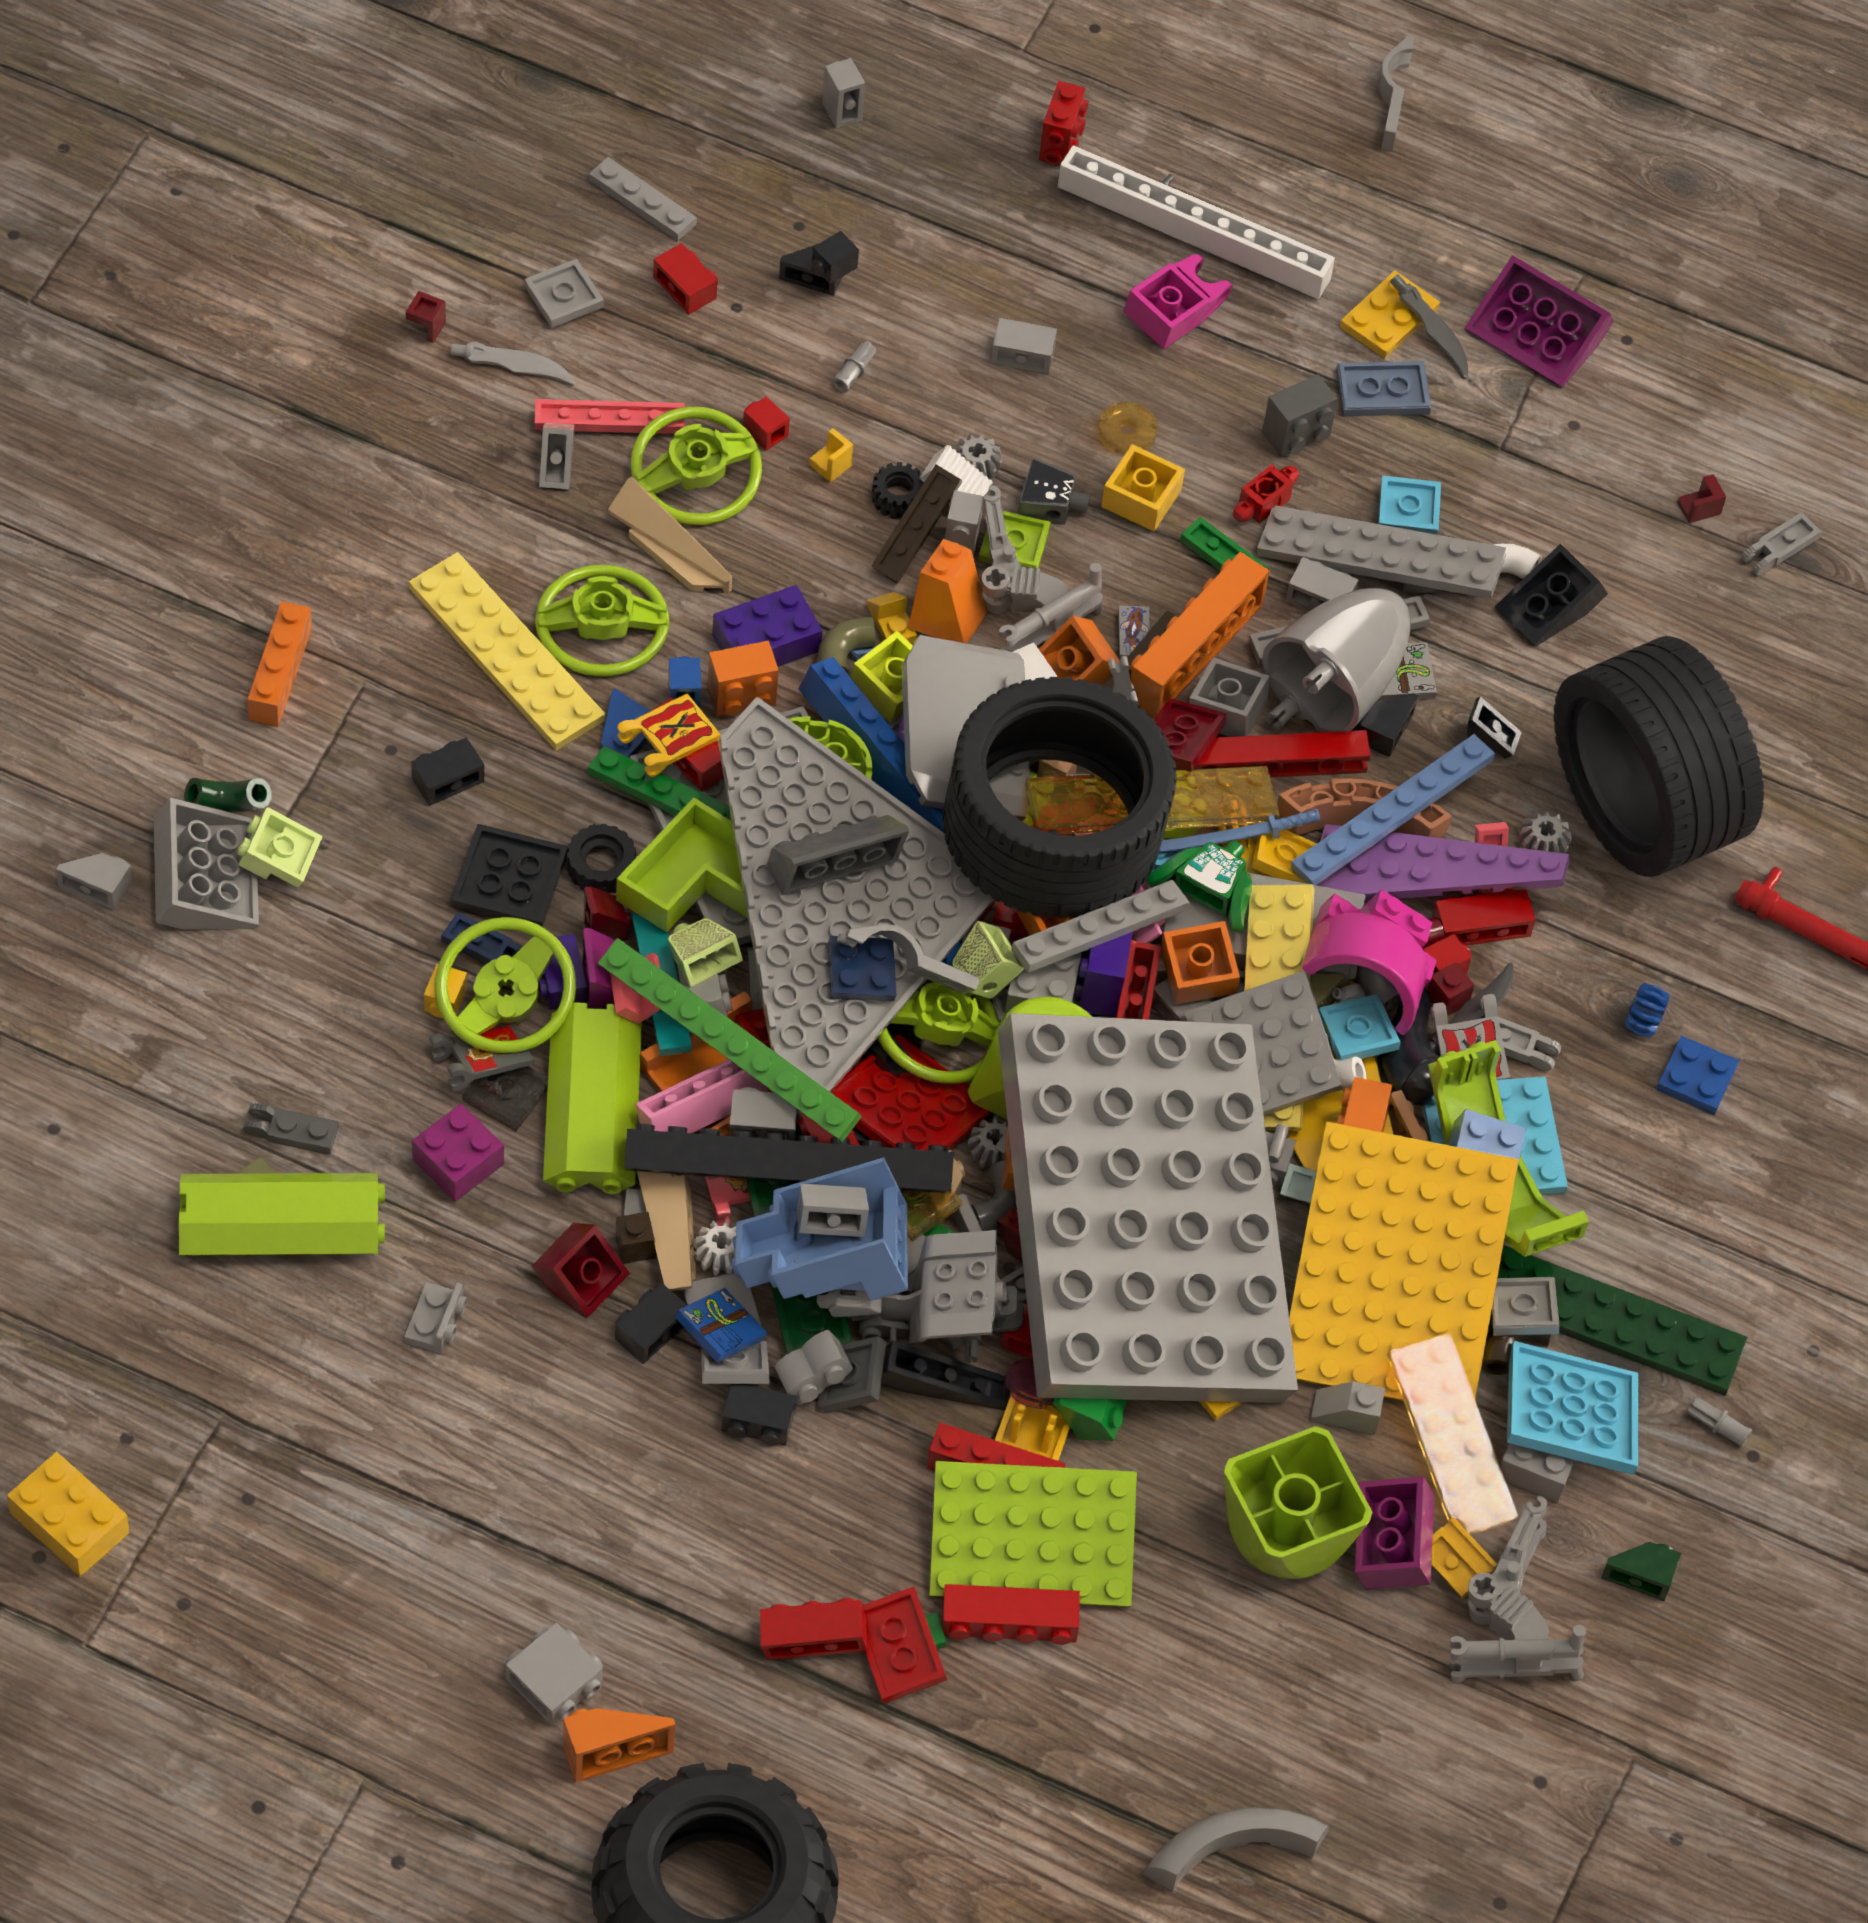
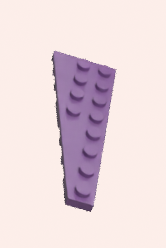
M1325 824L1320 841L1342 826ZM1391 832L1317 884V886L1365 894V901H1369L1381 889L1394 897L1397 896L1398 899L1443 896V892L1462 890L1463 894H1470L1474 889L1493 888V892H1497L1514 886L1527 887V889L1563 887L1570 861L1569 854Z

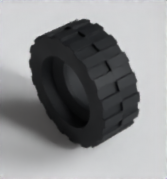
M593 824L589 825L588 828H582L578 834H574L571 838V843L568 844V875L571 876L572 882L575 885L577 884L583 891L585 887L591 886L607 893H616L617 878L636 859L634 842L624 830L621 831L614 825ZM607 848L616 854L617 863L610 870L597 871L588 866L586 856L592 849Z

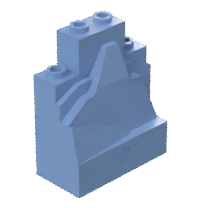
M884 1157L774 1190L773 1204L770 1205L769 1213L736 1222V1236L732 1239L735 1249L732 1267L735 1275L742 1277L747 1288L770 1282L773 1288L778 1287L783 1299L800 1294L808 1298L835 1289L861 1290L867 1293L870 1301L908 1290L907 1203ZM800 1184L865 1188L869 1207L865 1237L799 1233L796 1208Z

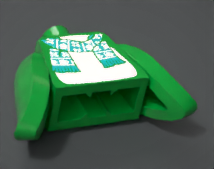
M1230 840L1224 848L1213 842H1207L1202 848L1191 847L1184 849L1148 875L1145 882L1151 888L1173 880L1184 895L1225 917L1228 914L1231 931L1244 933V919L1249 907L1253 883L1251 875L1246 872L1247 862L1241 858L1244 853V847L1239 842Z

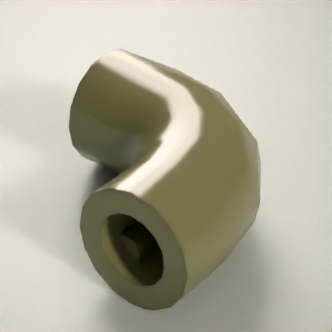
M873 617L840 622L830 629L818 647L817 663L834 657L849 675L848 654L854 649L873 647L876 644Z

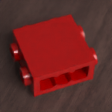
M1062 81L1057 82L1043 122L1039 153L1040 161L1060 166L1072 146L1078 147L1079 140L1076 139L1084 133L1086 119L1082 117L1085 118L1089 104L1088 100H1084L1085 87Z

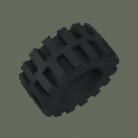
M897 462L896 466L889 463L886 469L882 466L879 472L875 473L872 484V502L875 503L877 511L881 509V514L884 516L891 514L890 518L896 519V516H900V519L902 518L924 483L920 479V470L917 467L913 470L912 465L908 463L906 466H902V462ZM893 486H902L911 492L905 495H895L887 489Z

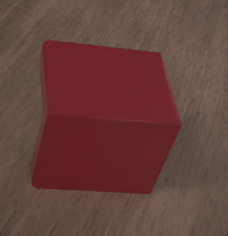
M418 291L406 310V319L427 327V339L434 343L446 323L445 301Z
M1712 474L1703 477L1698 492L1680 496L1677 503L1688 523H1693L1721 515L1726 495L1715 475Z

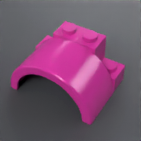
M1382 889L1361 909H1358L1349 901L1334 893L1319 909L1302 969L1313 975L1316 971L1330 965L1353 964L1369 968L1381 974L1394 985L1402 999L1403 1015L1394 1030L1405 1035L1415 1020L1423 988L1431 981L1437 961L1422 949L1428 941L1432 922Z

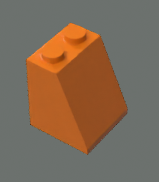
M943 539L920 572L908 627L934 638L968 644L985 619L987 609L972 550L958 543Z

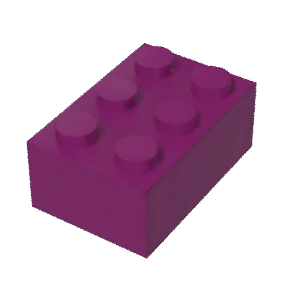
M1424 1476L1359 1482V1488L1372 1510L1369 1523L1356 1538L1355 1574L1364 1588L1370 1590L1431 1585L1434 1493Z

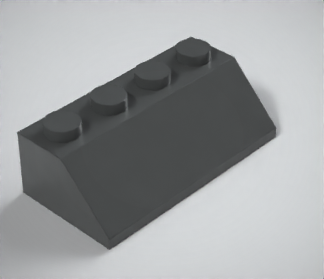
M890 815L878 818L870 816L863 819L860 823L850 826L842 824L835 827L832 831L822 834L814 832L794 842L782 841L772 848L767 864L781 895L897 862L909 829L905 824Z

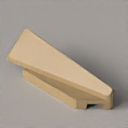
M633 477L628 478L608 508V513L632 528L629 530V539L691 592H703L704 588H721L724 593L732 591V575Z
M637 1172L646 1211L649 1212L655 1238V1249L664 1285L671 1291L693 1288L692 1280L696 1279V1261L694 1257L692 1197L685 1175Z

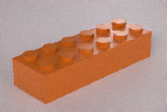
M1239 552L1233 560L1228 559L1221 567L1219 575L1215 579L1210 578L1205 583L1202 593L1197 598L1192 597L1188 601L1184 612L1179 617L1174 616L1170 620L1166 631L1161 636L1157 635L1152 639L1148 650L1143 656L1139 654L1135 657L1130 665V670L1132 671L1130 681L1137 695L1139 703L1137 707L1139 709L1142 708L1148 713V716L1154 719L1169 698L1177 699L1206 668L1211 659L1219 654L1263 606L1270 570L1242 552Z

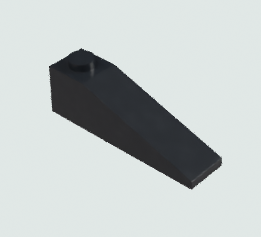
M893 1340L885 1348L881 1385L901 1392L1006 1410L1014 1378Z

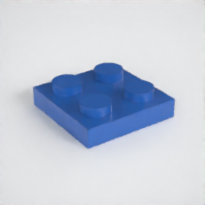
M1681 1035L1656 1090L1715 1115L1740 1060Z

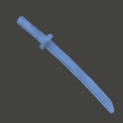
M1318 809L1281 819H1275L1274 814L1268 815V821L1213 833L1162 840L1159 852L1203 847L1207 842L1220 844L1230 840L1236 841L1269 833L1272 834L1273 839L1279 838V831L1320 821Z

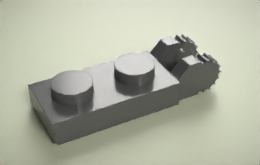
M250 1104L248 1113L252 1117L269 1121L271 1124L269 1127L264 1122L247 1120L243 1126V1130L247 1134L267 1139L268 1142L331 1154L339 1128V1121L279 1108L273 1109L265 1104Z

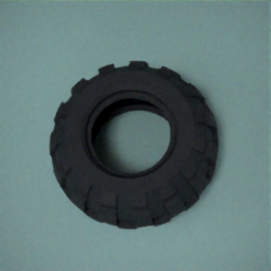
M704 1763L680 1767L677 1776L669 1780H660L659 1777H656L645 1784L633 1795V1801L626 1808L622 1806L608 1823L603 1832V1838L597 1854L594 1857L592 1868L591 1895L593 1913L598 1923H833L836 1914L839 1884L836 1857L827 1842V1833L810 1807L804 1809L797 1803V1796L793 1789L773 1777L772 1780L765 1781L752 1776L751 1767L728 1763L727 1770H706ZM702 1841H725L742 1846L756 1854L770 1868L773 1876L766 1894L750 1910L731 1918L709 1919L686 1911L670 1897L661 1878L660 1864L673 1852L689 1844Z

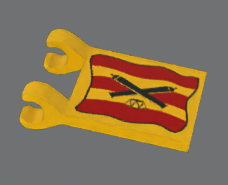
M688 694L635 720L622 721L617 726L620 732L618 733V738L622 743H629L642 732L658 753L650 754L644 759L647 765L644 770L650 777L658 775L668 765L719 740L721 737L718 730Z

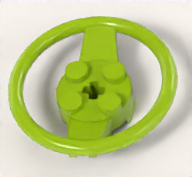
M682 407L659 415L648 423L638 435L631 453L630 467L632 477L677 522L682 524L710 525L735 516L750 503L761 482V455L750 432L731 416L711 408ZM693 418L705 419L716 422L733 432L720 433L716 429L714 432L709 428L701 427L702 424L686 425L674 434V438L670 442L669 451L643 470V454L649 440L657 431L672 422ZM693 454H697L698 457L703 456V458H695ZM748 458L750 460V475L744 491L734 502L720 510L708 513L684 512L665 504L655 495L679 483L687 490L711 486L724 477L726 465Z
M613 565L584 566L563 574L554 580L543 592L535 613V626L541 644L561 665L575 672L591 676H616L640 668L660 651L669 631V612L659 590L640 574ZM589 578L585 585L581 586L578 590L576 588L573 595L552 603L557 594L565 587L576 581ZM618 579L638 587L649 597L651 602L632 595L629 588L626 590L624 586L617 583ZM629 627L656 631L652 641L642 652L631 659L614 664H592L575 659L559 648L550 635L552 631L578 628L579 635L585 639L607 640L623 638L627 634Z
M512 917L484 920L460 933L442 955L435 977L436 1000L440 1013L447 1025L466 1043L492 1053H518L532 1049L547 1041L564 1024L576 994L574 966L561 942L540 925ZM514 930L533 936L512 958L508 955H502L481 968L473 986L475 997L457 1017L448 995V977L451 966L459 952L475 938L493 931ZM555 955L563 975V994L560 1005L552 1019L536 1033L518 1040L498 1041L480 1036L500 1023H520L531 1015L538 1001V982ZM502 986H512L513 994L511 996L505 994L503 997L500 995V988Z
M934 981L923 986L920 991H917L890 1022L914 1025L913 1031L918 1038L927 1039L940 1045L958 1046L966 1037L986 1047L989 1046L999 1025L993 1004L989 998L972 994L973 1000H971L968 994L960 993ZM887 1028L877 1038L886 1053L898 1065L917 1077L936 1083L959 1084L971 1081L982 1061L981 1059L970 1068L959 1071L936 1070L924 1066L906 1055L892 1040Z

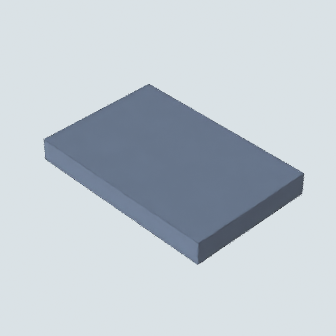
M1424 361L1337 363L1336 373L1343 416L1430 414L1431 402Z

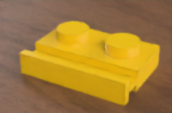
M1454 1517L1450 1519L1449 1523L1433 1534L1431 1566L1462 1600L1468 1596L1469 1581L1474 1575L1479 1573L1491 1574L1496 1570L1498 1564Z

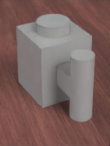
M1283 1124L1276 1126L1274 1134L1266 1132L1272 1186L1280 1188L1283 1186L1296 1144V1140L1286 1138L1289 1128Z

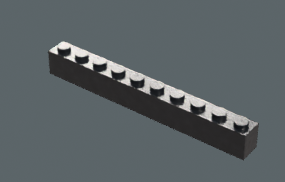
M635 1124V1129H627L624 1164L626 1171L799 1183L884 1157L899 1189L902 1191L951 1194L954 1152H948V1146L928 1145V1150L915 1149V1144L899 1142L896 1143L895 1148L882 1147V1141L863 1140V1146L850 1145V1139H845L841 1142L837 1138H831L830 1143L817 1142L818 1137L803 1135L798 1136V1141L785 1140L784 1134L766 1133L764 1139L752 1138V1132L733 1131V1136L720 1135V1130L706 1128L700 1129V1134L687 1133L686 1127L668 1126L667 1132L654 1131L655 1125Z

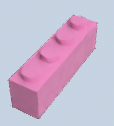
M728 1059L635 1105L640 1124L655 1125L654 1131L667 1132L668 1126L686 1127L687 1133H695L707 1125L727 1118L731 1114L733 1089L741 1090L745 1087H751L763 1092H768V1089Z

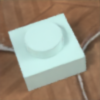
M1289 1163L1280 1195L1310 1204L1316 1171Z

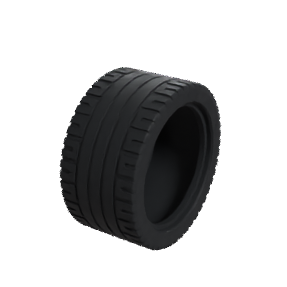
M1671 636L1659 637L1570 675L1560 685L1554 704L1555 713L1553 721L1555 722L1554 733L1556 734L1555 740L1556 745H1558V755L1561 758V766L1565 771V778L1570 785L1572 795L1575 796L1578 808L1581 809L1584 819L1588 821L1590 829L1595 832L1597 839L1602 842L1603 847L1607 851H1610L1613 858L1617 859L1621 865L1633 871V873L1645 877L1662 875L1749 836L1760 821L1764 805L1762 802L1764 800V781L1762 780L1763 773L1760 768V758L1757 755V746L1753 741L1752 731L1749 730L1748 721L1742 714L1743 710L1740 704L1736 702L1737 699L1734 693L1730 691L1729 685L1722 679L1720 672L1715 670L1714 665L1707 660L1704 654L1688 642Z
M1040 677L1035 678L1033 681L1028 679L1020 684L1018 682L1011 684L1009 688L1004 687L998 690L997 694L993 693L987 697L986 701H982L977 706V710H973L969 715V719L965 721L963 729L959 734L943 807L942 821L945 841L949 845L948 850L951 856H954V862L958 867H961V872L965 877H969L970 882L975 887H980V891L992 896L993 900L1003 902L1004 906L1011 909L1014 907L1019 912H1029L1031 915L1039 917L1040 915H1045L1046 918H1054V916H1059V918L1073 916V918L1130 897L1132 893H1135L1147 880L1148 875L1151 874L1158 858L1176 789L1177 774L1176 764L1173 760L1174 755L1172 750L1169 749L1170 744L1167 738H1164L1163 731L1160 727L1156 726L1157 723L1153 718L1148 717V713L1145 710L1139 709L1137 707L1138 704L1131 699L1127 700L1123 694L1115 693L1113 689L1106 686L1105 688L1101 687L1100 684L1095 682L1088 683L1086 682L1087 680L1083 679L1073 680L1071 677H1064L1063 679H1059V677H1049V679ZM1058 760L1072 763L1093 772L1105 780L1121 798L1128 816L1109 829L1089 835L1066 836L1044 832L1027 825L1013 816L997 799L989 781L1001 771L1022 762Z

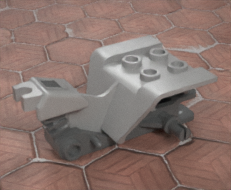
M996 1230L927 1236L924 1239L912 1285V1294L901 1296L899 1293L870 1301L865 1291L835 1289L829 1291L826 1295L817 1296L819 1307L829 1309L833 1317L848 1316L849 1318L852 1317V1321H859V1334L862 1336V1340L879 1336L880 1338H890L891 1342L893 1340L896 1341V1337L909 1336V1344H918L927 1339L960 1337L965 1345L964 1361L971 1363V1359L973 1363L978 1361V1346L982 1342L980 1335H992V1331L1019 1330L1024 1323V1305L1018 1300L1016 1288L1006 1286V1283L1001 1282L997 1274Z

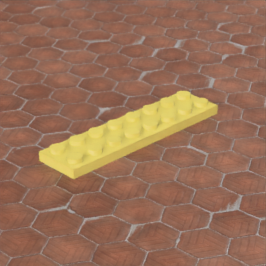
M458 552L409 581V589L555 751L605 721L604 711Z
M1313 884L1252 885L1249 901L1244 991L1304 971L1302 964L1313 932L1315 894ZM1303 1103L1265 1115V1131H1275L1278 1124L1286 1125L1289 1131H1302Z

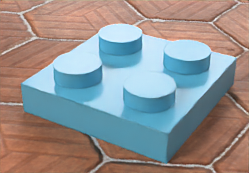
M1382 475L1378 524L1438 535L1441 482Z
M1378 994L1318 1008L1325 1032L1338 1060L1355 1056L1362 1059L1399 1050L1400 1040Z

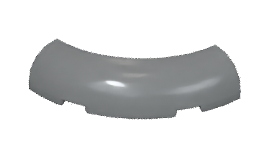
M1254 1807L1221 1812L1195 1822L1179 1832L1153 1857L1144 1870L1143 1875L1174 1891L1182 1878L1209 1854L1218 1850L1224 1851L1234 1847L1245 1846L1250 1842H1267L1272 1846L1287 1848L1313 1858L1329 1830V1825L1313 1817L1278 1808Z

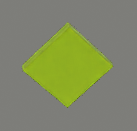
M1002 510L1006 534L1011 545L1016 549V557L1020 566L1036 570L1041 562L1051 522ZM987 529L978 561L991 564Z

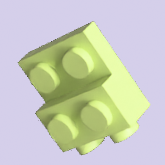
M267 807L260 817L254 815L246 830V832L251 834L250 839L246 837L243 839L236 853L241 856L238 865L264 879H267L271 873L299 888L305 879L323 836Z

